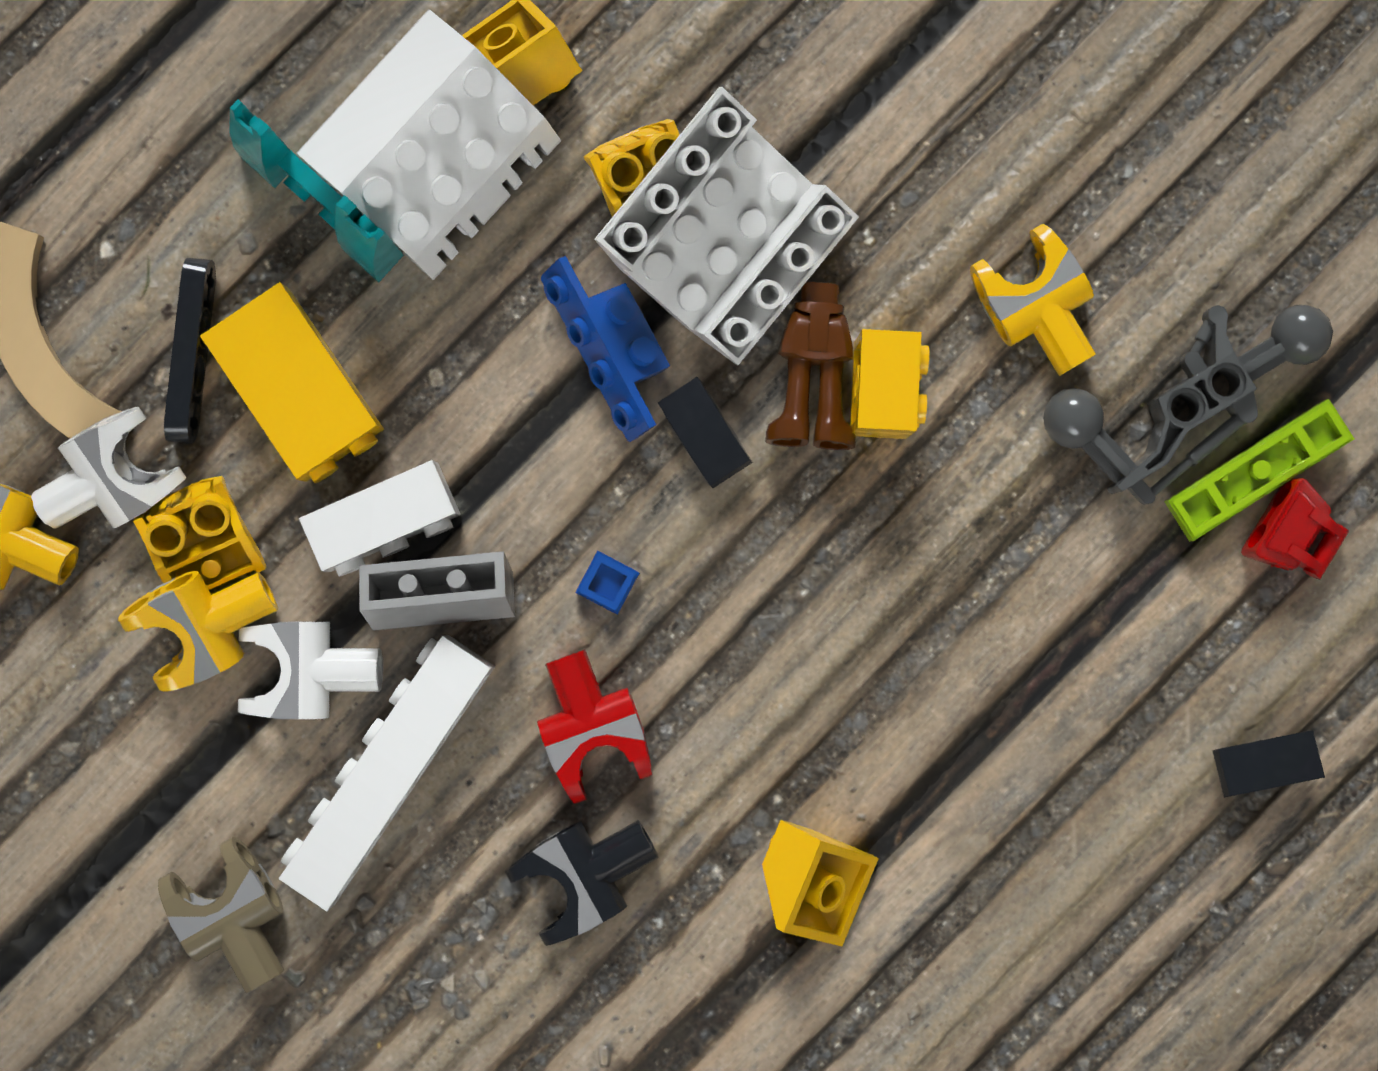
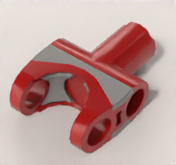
M585 649L546 663L545 666L562 712L537 721L550 763L571 801L577 804L587 800L581 777H583L582 765L586 754L596 747L607 745L619 749L626 755L629 762L633 761L640 779L652 776L653 772L644 728L628 687L602 696Z

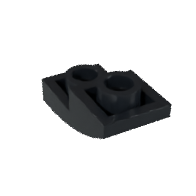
M695 377L658 402L685 449L712 488H715L753 463L733 428L724 419L704 383L698 377Z
M1313 730L1212 750L1224 798L1325 778Z

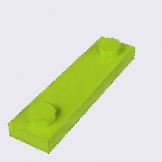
M1329 399L1323 400L1168 498L1164 503L1189 542L1195 541L1355 438Z

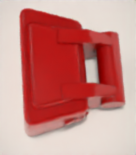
M1291 479L1279 487L1242 547L1241 553L1246 558L1286 571L1296 569L1297 567L1303 568L1306 574L1320 580L1347 537L1349 530L1337 524L1329 516L1331 513L1330 506L1306 479ZM1319 532L1325 534L1312 555L1309 554L1308 550Z

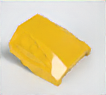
M666 119L640 127L599 145L583 156L591 167L602 190L612 217L680 135L674 120Z
M223 476L202 479L165 496L145 513L134 518L133 523L147 548L154 568L163 584L187 572L198 571L207 588L211 590L243 574L252 571L261 572L266 569L262 554L237 511Z

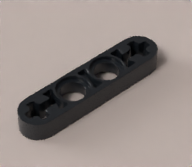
M186 258L182 266L164 416V435L168 442L193 444L199 430L208 347L200 335L211 328L216 285V268L213 260Z

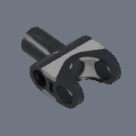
M639 820L596 844H593L582 822L579 821L543 840L504 872L510 883L516 882L527 875L529 878L543 875L558 880L564 887L567 895L566 909L557 916V921L538 933L544 945L547 946L585 933L623 911L627 904L615 882L653 862L659 856Z

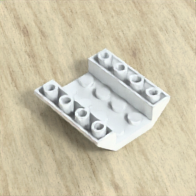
M719 87L594 240L623 273L681 324L733 363L739 365L859 216L826 185L812 184L752 127L757 119L723 87Z

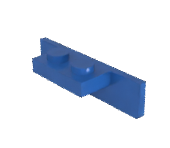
M561 257L541 275L546 297L550 303L555 305L566 326L569 340L578 348L589 368L591 381L600 389L611 409L614 424L623 432L627 441L631 442L656 426L635 384L662 373L670 367V364L626 283L588 298L567 257Z

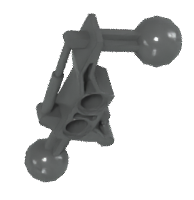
M1216 305L1206 310L1202 315L1203 324L1195 337V344L1191 351L1184 354L1180 359V365L1188 378L1147 403L1154 425L1145 454L1135 463L1102 428L1104 423L1103 408L1098 399L1086 390L1078 388L1064 389L1053 395L1044 411L1045 430L1050 438L1060 446L1071 449L1082 448L1113 481L1107 488L1111 494L1128 489L1141 504H1151L1154 502L1157 494L1189 467L1197 465L1244 424L1256 420L1258 410L1254 391L1257 387L1253 383L1254 380L1285 361L1292 364L1308 365L1318 361L1327 353L1333 336L1330 319L1320 309L1309 305H1294L1286 308L1276 317L1271 329L1270 338L1237 357L1226 334L1228 322L1226 309ZM1204 345H1206L1203 361L1202 357L1199 354L1202 351ZM1214 373H1220L1227 378L1229 391L1226 396H1221L1214 391L1212 387ZM1175 397L1183 399L1188 404L1189 416L1186 421H1180L1172 414L1171 403ZM1225 408L1227 409L1231 417L1185 455L1186 458L1151 488L1142 480L1169 463L1189 430Z

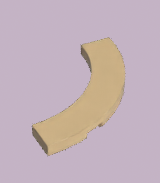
M0 222V359L13 383L28 403L49 424L66 437L72 438L102 419L122 411L98 399L68 374L51 346L44 326H41L35 298H37L39 255L44 237Z

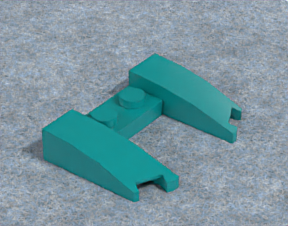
M237 99L230 107L229 133L233 147L238 155L272 187L276 188L288 175L283 183L303 202L311 196L324 208L318 215L335 230L337 241L343 251L379 283L404 254L381 228H378L366 215L361 213L345 195L342 197L296 156L263 120L253 115Z

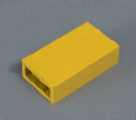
M281 282L200 335L297 480L307 482L312 479L314 483H318L338 470L339 467L335 462L352 452L354 457L358 456L378 442L375 435L384 430L383 426L294 294Z

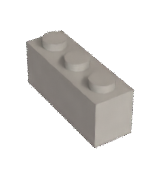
M504 551L359 566L360 612L373 631L515 617L513 571Z

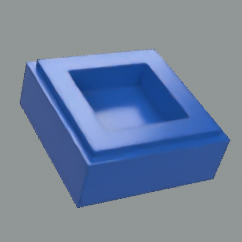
M597 550L575 593L618 615L640 573Z

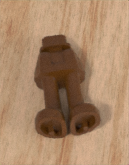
M806 282L801 288L800 302L795 303L794 311L789 316L778 352L779 355L788 360L785 405L781 416L768 424L765 438L767 444L782 447H802L809 443L811 366H820L819 401L813 434V446L827 450H850L856 446V435L852 433V427L845 421L842 409L843 367L845 362L854 360L847 318L843 314L844 306L838 304L839 285Z

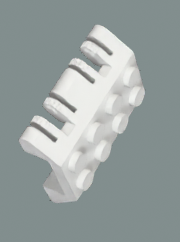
M427 10L298 150L297 154L333 188L338 190L343 196L348 197L364 215L389 236L412 262L434 280L447 266L437 254L442 251L449 259L453 260L459 253L455 245L446 237L451 230L456 227L462 234L473 238L479 230L469 219L473 216L478 222L485 225L511 196L502 183L505 182L514 190H517L523 183L519 175L511 168V165L519 157L525 164L536 169L543 160L534 148L536 147L548 156L561 140L546 118L473 44L431 10Z

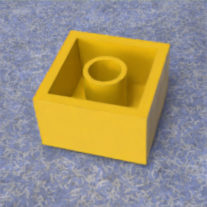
M862 329L854 341L850 426L852 427V433L856 437L907 439L917 431L920 424H925L927 395L919 394V381H921L922 375H927L929 346L921 345L922 332Z

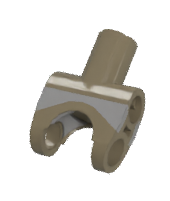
M232 837L220 845L221 854L226 863L224 869L227 876L226 888L221 897L215 899L204 898L196 894L190 886L186 887L183 880L174 872H170L158 880V891L169 923L189 957L197 962L221 949L245 993H248L284 971L260 927L283 914V905L264 868L245 844L236 837Z

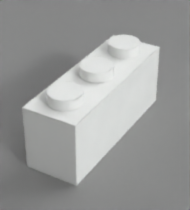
M431 460L302 516L299 520L321 571L332 572L336 570L340 577L358 570L360 565H365L363 558L380 551L382 557H387L409 547L407 539L424 532L426 538H430L453 528L451 519L461 514L439 463Z

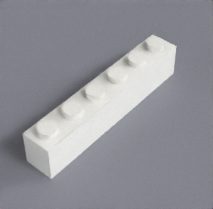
M450 635L442 636L439 641L433 638L428 641L416 659L421 668L413 680L409 681L404 678L390 697L389 702L395 706L385 721L377 718L363 737L362 742L368 747L358 761L350 758L336 777L335 782L341 787L331 802L326 798L321 800L308 819V822L314 827L304 842L296 838L281 859V863L287 867L279 877V880L326 912L337 903L495 668L493 664Z

